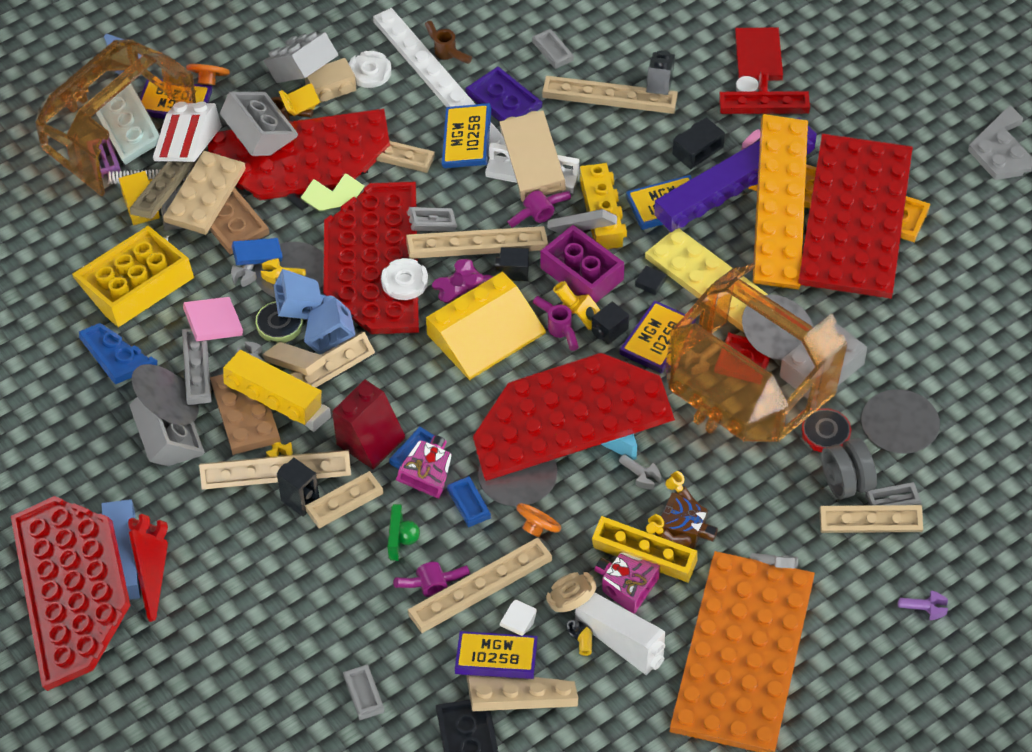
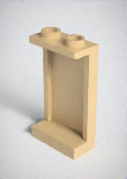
M531 111L523 116L509 117L504 121H500L501 134L504 138L519 187L521 201L524 202L525 198L534 191H541L545 196L565 191V178L544 111Z

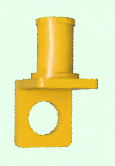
M311 83L289 94H286L283 90L279 91L286 110L293 116L310 108L314 110L315 106L320 104L319 97Z
M565 281L558 283L553 288V291L563 302L562 305L570 308L572 314H577L587 329L592 330V320L587 319L586 310L588 307H591L595 315L600 311L599 307L589 294L575 296Z

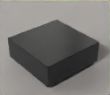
M646 265L636 279L635 287L656 295L666 281L667 274Z

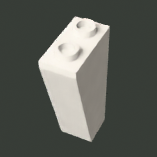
M594 593L586 603L575 609L576 620L586 625L595 637L645 675L652 669H658L663 663L665 631L597 593Z

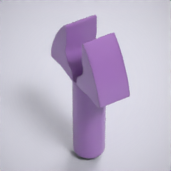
M930 591L929 598L926 600L899 598L898 607L925 610L930 614L929 620H935L945 616L948 612V608H938L935 605L947 606L948 599L938 592Z

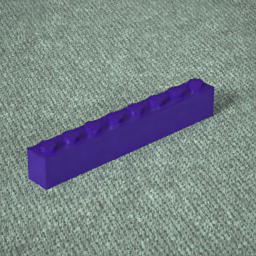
M809 126L807 131V154H810L815 149L817 133ZM760 140L656 199L654 215L670 232H673L678 228H683L693 219L703 216L710 209L722 205L729 198L739 195L748 187L758 184Z

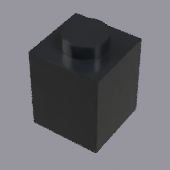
M501 247L500 257L495 259V271L500 273L503 271L511 281H528L529 248Z
M613 301L592 316V332L594 336L602 339L608 345L629 329V314Z

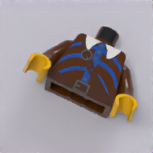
M676 471L666 480V487L670 490L675 489L676 492L671 493L661 516L654 514L648 519L647 532L650 534L655 533V536L691 549H695L699 538L714 542L718 527L706 524L708 510L693 498L685 486H681L684 483V476L679 471Z

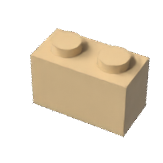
M345 58L325 64L305 78L306 85L313 84L320 103L356 91L355 74Z

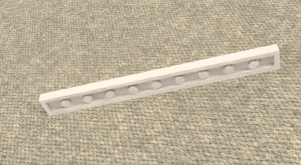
M392 8L373 16L375 25L446 107L475 104ZM490 122L489 146L491 142L506 145L502 134Z

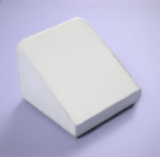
M321 404V408L305 426L315 432L331 418L330 408Z
M514 600L501 620L500 626L523 636L534 624L537 609Z

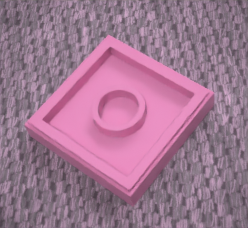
M230 297L184 302L183 309L196 342L242 336L243 328Z

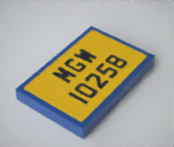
M490 103L446 107L442 154L443 168L488 165L491 122Z
M691 175L626 192L627 201L641 230L663 225L654 215L655 200L691 180Z

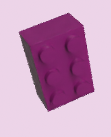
M574 225L540 251L541 269L559 283L565 281L576 296L589 294L595 303L624 280V262Z

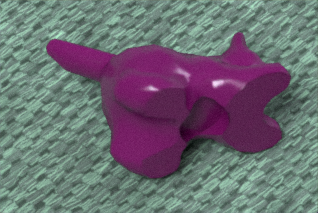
M460 259L454 264L455 273L449 277L436 279L432 283V288L440 290L439 300L449 304L494 276L480 274L470 259Z

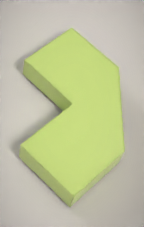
M345 173L332 192L313 179L302 195L301 200L319 212L340 208L352 197L357 198L364 185Z

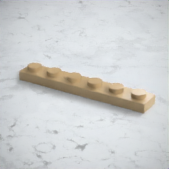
M546 76L542 92V98L671 114L675 113L678 95L677 91H669L668 95L646 93V88L554 76Z
M544 226L411 234L406 237L409 259L500 253L501 247L529 248V251H541L548 245Z
M349 450L199 464L202 489L276 483L278 482L277 472L284 463H288L293 457L316 472L317 479L350 476Z
M536 538L408 609V615L420 632L424 633L551 562L552 555L540 539Z

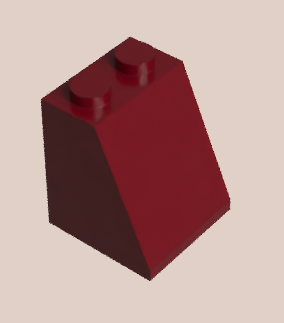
M366 379L332 410L336 445L343 450H349V454L373 470L405 439V434L384 391Z

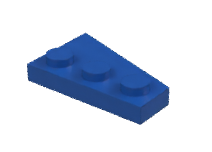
M101 323L79 331L80 340L115 385L132 378L133 371L141 365H157L158 360L152 356L148 358L135 345L131 347L122 341L120 335Z

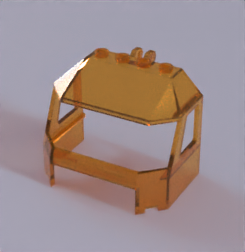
M114 40L47 97L39 107L35 121L41 148L101 196L105 194L98 159L102 151L99 149V146L103 139L108 140L110 134L108 130L91 118L96 112L140 75H143L166 93L169 100L174 99L176 102L196 103L193 74L170 56L141 45L134 40ZM156 63L161 67L163 82L147 70L152 64ZM125 70L87 102L89 86L106 71ZM77 101L85 104L79 109L67 134L46 124L64 107H67L74 113L78 110ZM47 135L67 147L70 161L48 145Z
M752 263L742 268H732L712 283L671 330L666 359L668 389L698 409L694 415L693 422L700 425L704 422L706 416L710 417L705 425V430L708 433L714 432L718 424H720L731 434L736 435L743 441L779 442L836 395L848 343L843 334H838L834 326L837 321L832 313L818 325L812 327L742 281L740 278L754 268L755 263ZM732 296L802 341L815 368L787 401L771 373L712 334L727 323ZM700 314L699 325L696 323L691 324L692 321ZM810 389L806 408L785 425L788 412Z

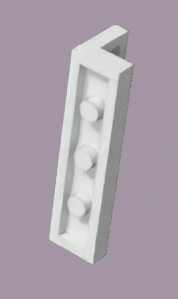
M491 142L489 146L490 159L485 171L486 177L517 183L506 145ZM496 152L504 153L506 157L498 156ZM557 155L565 178V191L574 194L579 179V159ZM562 165L573 166V170L566 169Z

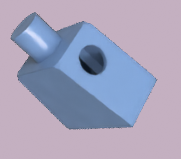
M285 269L281 270L274 284L278 316L308 319L310 311L322 305L323 298L326 297L320 294L319 284L316 280Z
M334 296L324 297L323 304L310 311L304 342L319 355L355 336L350 310Z

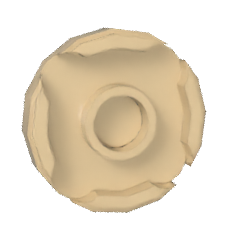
M574 572L556 581L551 587L553 591L551 593L548 592L546 596L551 609L555 612H567L586 603L593 596L597 588L592 575L588 572H583L584 574L582 575Z

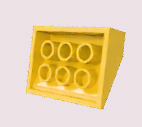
M146 226L72 274L73 278L104 316L117 327L122 326L194 278L188 257L149 226Z
M503 271L426 317L427 335L469 380L546 334L545 328L518 287Z

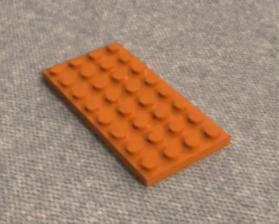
M714 551L670 725V732L755 752L776 751L815 572L796 568H778L759 560Z

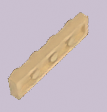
M360 332L323 353L322 356H324L326 361L325 365L311 375L307 376L295 371L289 374L316 388L371 356L375 351L365 332Z
M922 505L820 506L821 533L922 532Z

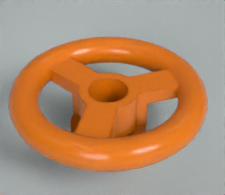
M188 64L186 66L188 71L199 73L198 83L215 86V76H228L230 74L229 69L205 64Z
M519 503L516 506L517 511L526 518L522 528L528 533L540 537L543 529L554 533L561 531V525L539 509L524 503Z

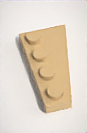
M467 675L472 711L578 706L575 681L540 677L522 679Z

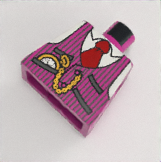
M433 436L430 444L419 441L400 466L396 481L440 499L452 456L450 452L444 450L447 441L441 436Z
M620 553L613 563L600 558L594 571L604 576L602 580L603 592L626 610L635 614L659 580L660 565L626 553Z

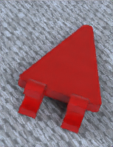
M140 514L139 520L134 518L128 520V526L131 530L129 531L147 619L149 622L156 620L168 547V542L164 539L168 530V524L165 521L158 520L157 526L150 524L149 516Z

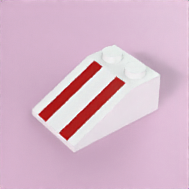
M206 102L175 103L165 116L153 155L154 161L195 162L222 127L216 104Z

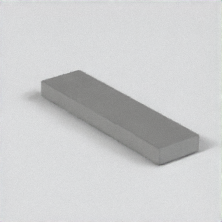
M191 328L182 329L187 405L212 402L207 340L196 342Z

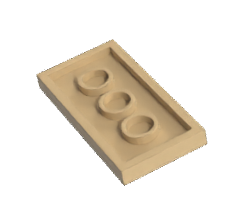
M203 151L164 214V222L206 235L245 171V163Z

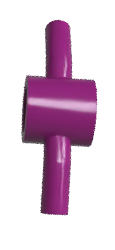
M534 191L525 198L523 202L525 209L518 212L507 222L511 228H514L530 216L538 223L545 222L554 214L553 204L570 200L571 194L569 191H565L546 198L541 191Z
M536 296L533 304L548 313L549 333L557 338L566 337L569 349L571 351L577 350L579 346L575 333L571 328L572 312L570 308L565 305L553 306L543 298Z
M428 562L417 568V577H395L393 585L395 588L421 587L423 595L431 597L448 587L446 582L470 575L468 566L465 565L452 571L442 572L438 562Z

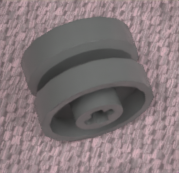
M857 437L843 442L842 446L835 444L823 448L821 453L823 471L827 483L836 498L842 500L854 496L856 491L864 493L876 488L877 474L875 464L868 447L862 439Z

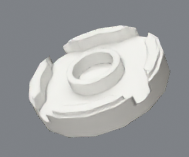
M361 52L359 56L356 57L355 55L348 63L355 74L356 85L360 87L374 88L381 86L391 76V62L380 52Z
M397 259L389 263L390 265L387 268L383 269L381 284L383 290L390 297L398 300H409L423 294L427 288V270L414 259Z

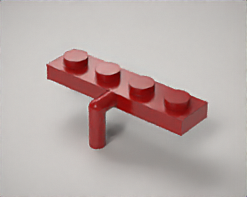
M762 68L760 70L759 91L720 92V114H809V91H768L769 69Z

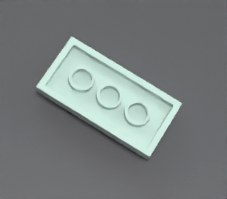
M128 78L123 79L89 100L125 165L157 146L160 133Z

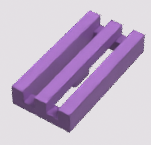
M109 136L88 141V147L99 179L104 178L103 175L108 174L109 171L111 176L112 171H118L119 174L121 169ZM102 143L107 144L113 166L109 165ZM95 145H98L105 168L101 169L94 149Z

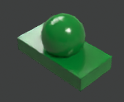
M393 504L391 506L387 545L388 558L390 561H399L400 543L403 545H413L419 539L420 529L413 521H403L402 504Z

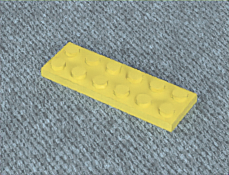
M679 228L670 232L645 252V259L743 333L742 315L746 306L753 299L768 295Z

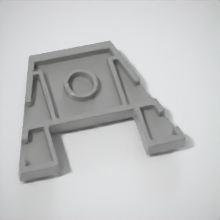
M1012 106L1007 107L969 144L968 148L972 156L994 180L1023 176L1024 172L1032 171V156L1008 132L1023 122V117Z

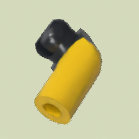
M571 619L568 621L566 629L579 642V654L583 656L591 655L592 631L582 622Z

